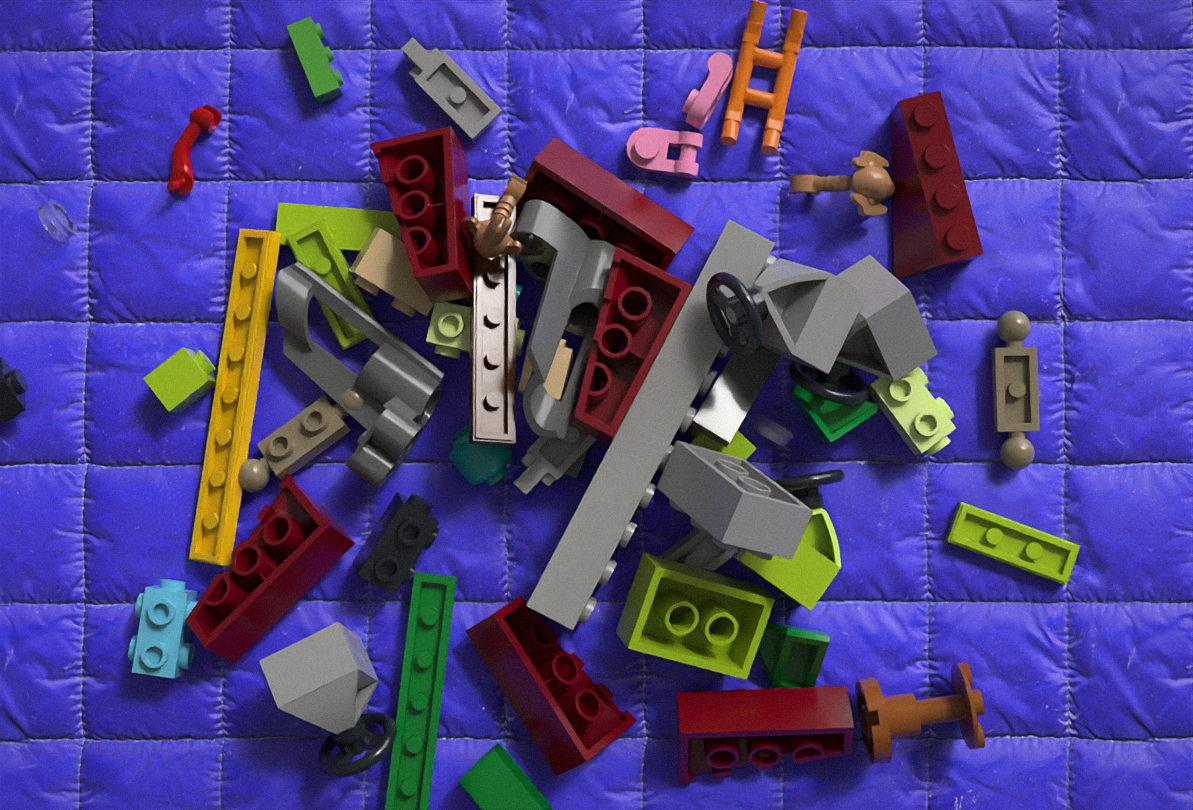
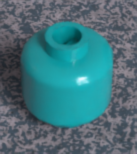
M469 424L451 438L450 444L452 447L449 452V459L468 483L476 485L486 481L488 485H493L508 473L509 469L505 465L511 458L512 451L510 447L469 444Z

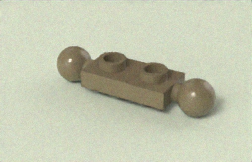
M1012 310L1002 314L996 325L997 333L1005 342L1006 348L991 349L994 433L1008 432V439L1002 444L1000 449L1003 463L1011 469L1020 470L1028 467L1035 456L1034 447L1026 439L1025 432L1040 431L1037 347H1023V341L1028 337L1031 330L1028 317L1020 311Z
M349 388L342 395V403L349 410H358L364 404V394L357 388ZM323 395L257 444L264 457L260 460L247 459L242 463L238 473L240 487L248 492H257L267 485L272 471L281 480H283L286 474L292 475L351 431L343 420L350 415L337 403L333 405Z

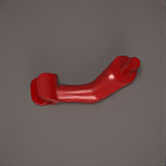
M210 105L198 107L191 112L189 124L174 144L171 178L167 184V188L171 192L175 191L183 195L189 193L194 187V175L190 158L193 145L202 130L212 133L222 119V114Z

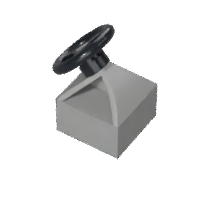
M870 254L836 275L866 293L867 296L829 374L793 361L789 366L791 378L801 388L819 398L843 405H859L866 402L870 396L869 387L859 376L852 372L853 367L895 382L938 354L911 291ZM839 389L856 390V392L839 391Z
M779 258L767 267L749 289L737 277L727 272L714 274L706 287V304L711 322L721 340L734 353L741 356H750L756 353L760 346H763L782 357L829 374L867 296L866 293L830 272ZM722 285L726 286L735 295L727 298L720 290V287ZM722 311L724 312V315H725V318H726L727 322L730 324V328H729V326L727 325V323H726V321H725V319H724V316H723V314H722Z
M336 622L259 660L278 709L329 731L330 735L322 744L318 755L319 767L326 775L344 778L359 774L375 765L391 749L397 735L395 721L389 715L380 712L362 714L379 680L360 636L339 622ZM380 725L384 728V734L371 736L366 726ZM338 746L340 752L331 759L334 749ZM365 750H371L362 758L347 763L353 756L359 755Z

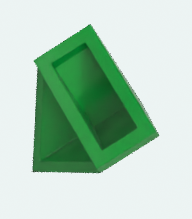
M796 384L791 387L789 393L790 398L819 445L828 444L838 439L877 413L879 405L867 401L859 405H843L830 402L807 392Z
M767 621L756 653L770 680V689L779 687H815L830 643V636L819 630Z

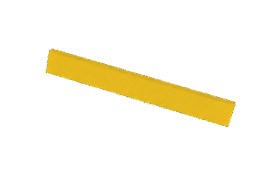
M239 230L189 560L221 566H230L233 554L231 553L234 549L243 490L239 485L238 473L242 463L248 457L282 235L275 231Z

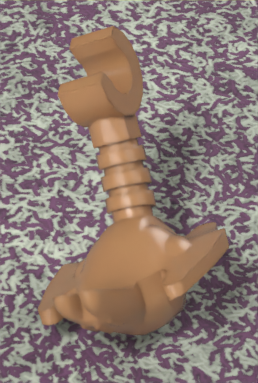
M861 151L859 157L851 160L852 166L858 167V169L850 177L849 175L827 177L793 175L790 176L789 194L810 193L809 196L814 197L819 196L821 192H848L852 190L855 193L850 194V200L858 207L859 215L875 216L886 214L887 208L881 205V201L892 197L895 187L887 170L884 169V167H889L888 161L877 153Z
M515 174L511 175L501 194V200L497 204L490 220L480 221L472 216L463 218L461 225L465 228L467 235L473 238V247L479 255L493 258L500 254L519 256L523 249L522 244L516 240L513 241L508 232L512 225V220L509 218L512 215L514 206L517 205L522 197L528 181Z

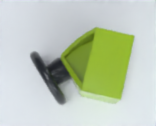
M840 469L773 480L813 510L792 560L774 555L772 560H765L741 547L738 548V552L733 556L735 560L810 611H812L841 569L837 536L827 511L821 508L824 507L822 494H819L818 486L842 481L845 474Z

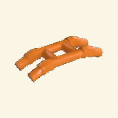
M751 0L720 142L726 146H734L736 144L745 104L764 108L769 111L764 128L761 151L766 155H775L778 150L808 12L792 9L782 52L777 53L757 48L768 3ZM753 65L778 70L773 93L748 88Z

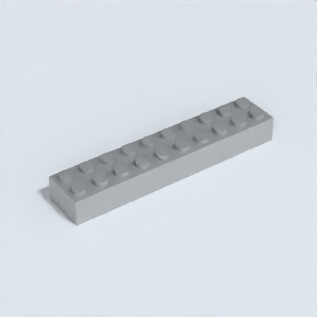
M730 219L728 220L526 606L571 630L574 629L577 621L584 625L586 624L597 603V599L591 596L597 583L606 586L617 565L616 561L611 559L612 554L618 544L626 548L637 527V524L630 521L638 506L643 509L647 508L657 488L656 485L650 483L657 468L664 471L674 448L671 442L676 432L686 433L697 412V409L690 406L696 394L703 397L707 393L717 374V371L710 368L714 359L717 357L723 360L729 351V348L717 334L708 313L706 304L708 281L718 272H727L737 277L747 289L751 288L765 269L776 261L777 258L770 254L775 245L774 242ZM722 285L720 287V290L727 298L735 295L726 286ZM722 311V314H723V316H724V319H725L727 325H728L729 328H730V324L727 322V320H726V318H725V315H724V312Z

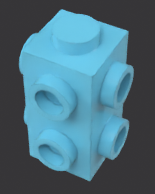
M160 579L159 585L145 587L144 594L141 593L138 596L135 608V617L140 619L138 635L132 637L128 652L129 661H133L132 673L175 679L184 675L185 669H190L195 647L194 644L189 643L191 628L185 620L198 601H196L197 591L185 589L186 582Z

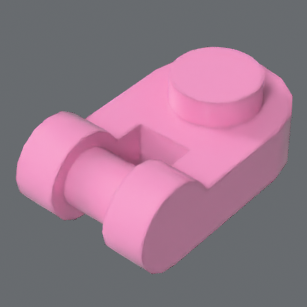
M717 52L709 58L707 63L708 78L700 91L692 90L682 109L683 112L687 113L685 122L699 130H702L733 78L732 60L729 55L723 52Z
M651 127L640 128L634 131L628 139L626 145L627 158L631 165L641 171L684 178H697L699 164L695 161L697 150L702 149L703 135L689 131L678 132ZM668 146L681 148L679 160L667 159Z

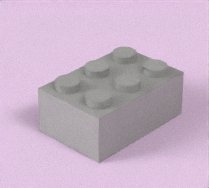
M676 441L657 485V488L670 499L669 505L688 514L691 517L690 523L693 526L713 535L711 541L715 545L732 552H736L738 547L745 548L753 555L765 560H772L773 555L792 560L813 513L812 509L747 460L681 441Z

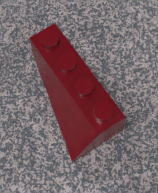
M941 91L900 100L891 111V165L893 166V182L895 187L894 194L892 195V246H894L892 275L898 280L971 262L984 254Z
M447 126L371 143L417 282L432 304L474 296L471 237L467 235L465 228L461 225L463 218L470 216L467 154L452 127Z
M556 137L534 158L524 177V180L528 181L527 187L516 205V223L526 202L530 200L545 201L580 226L590 240L606 241L665 272L669 270L695 230L694 227Z
M617 246L572 424L578 430L609 446L693 288L692 285Z
M288 474L285 475L278 485L282 491L271 506L265 504L256 517L260 522L246 543L240 540L231 553L234 557L224 574L217 573L185 620L207 650L232 663H235L355 545V542L334 517Z
M519 596L465 632L554 774L558 776L588 762L637 722V720L628 710L621 712L610 700L613 694L603 683L596 685L582 670L584 663L574 652L569 654L564 651L556 642L558 635L535 610L526 606L527 602L522 596Z
M847 686L677 692L676 719L679 786L694 783L695 775L713 772L714 779L731 776V769L754 765L757 771L773 769V765L788 758H792L795 764L851 754L854 723Z

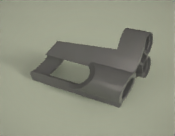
M530 200L524 204L512 232L513 241L520 242L523 246L521 253L517 256L518 261H522L526 272L538 280L539 285H545L526 349V354L533 369L523 394V410L531 430L538 436L565 439L580 396L616 247L606 241L590 240L580 226L551 204L541 200ZM565 329L577 336L584 337L562 401H559L547 393L543 383L546 381Z
M299 261L279 270L275 289L276 309L280 324L285 329L283 354L367 430L358 438L357 442L360 445L353 455L343 464L374 488L379 489L412 450L418 436L432 419L442 395V380L445 373ZM313 296L368 337L376 347L377 351L368 360L359 375L311 339L308 329V306ZM349 388H357L364 394V404L358 410H349L342 403V395Z

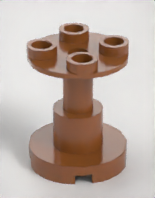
M968 662L953 664L951 670L953 695L916 700L911 692L883 697L880 685L874 676L856 681L855 692L858 717H862L864 731H861L871 764L891 762V740L920 736L921 726L958 721L961 734L969 749L985 747L983 729L980 722L977 721V716L984 715V703L980 690H971L972 674Z

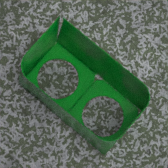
M496 743L470 767L459 781L481 810H552L547 799L499 743Z

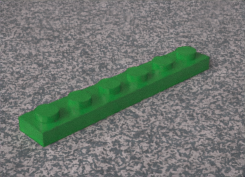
M414 572L396 716L397 735L392 748L385 810H429L458 576Z

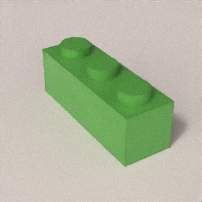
M307 17L287 25L286 27L316 100L322 103L342 95L343 92L340 86L344 85V81L339 70H333L331 62L335 61L329 46L324 48L321 39L325 35L320 23L315 24L311 17Z

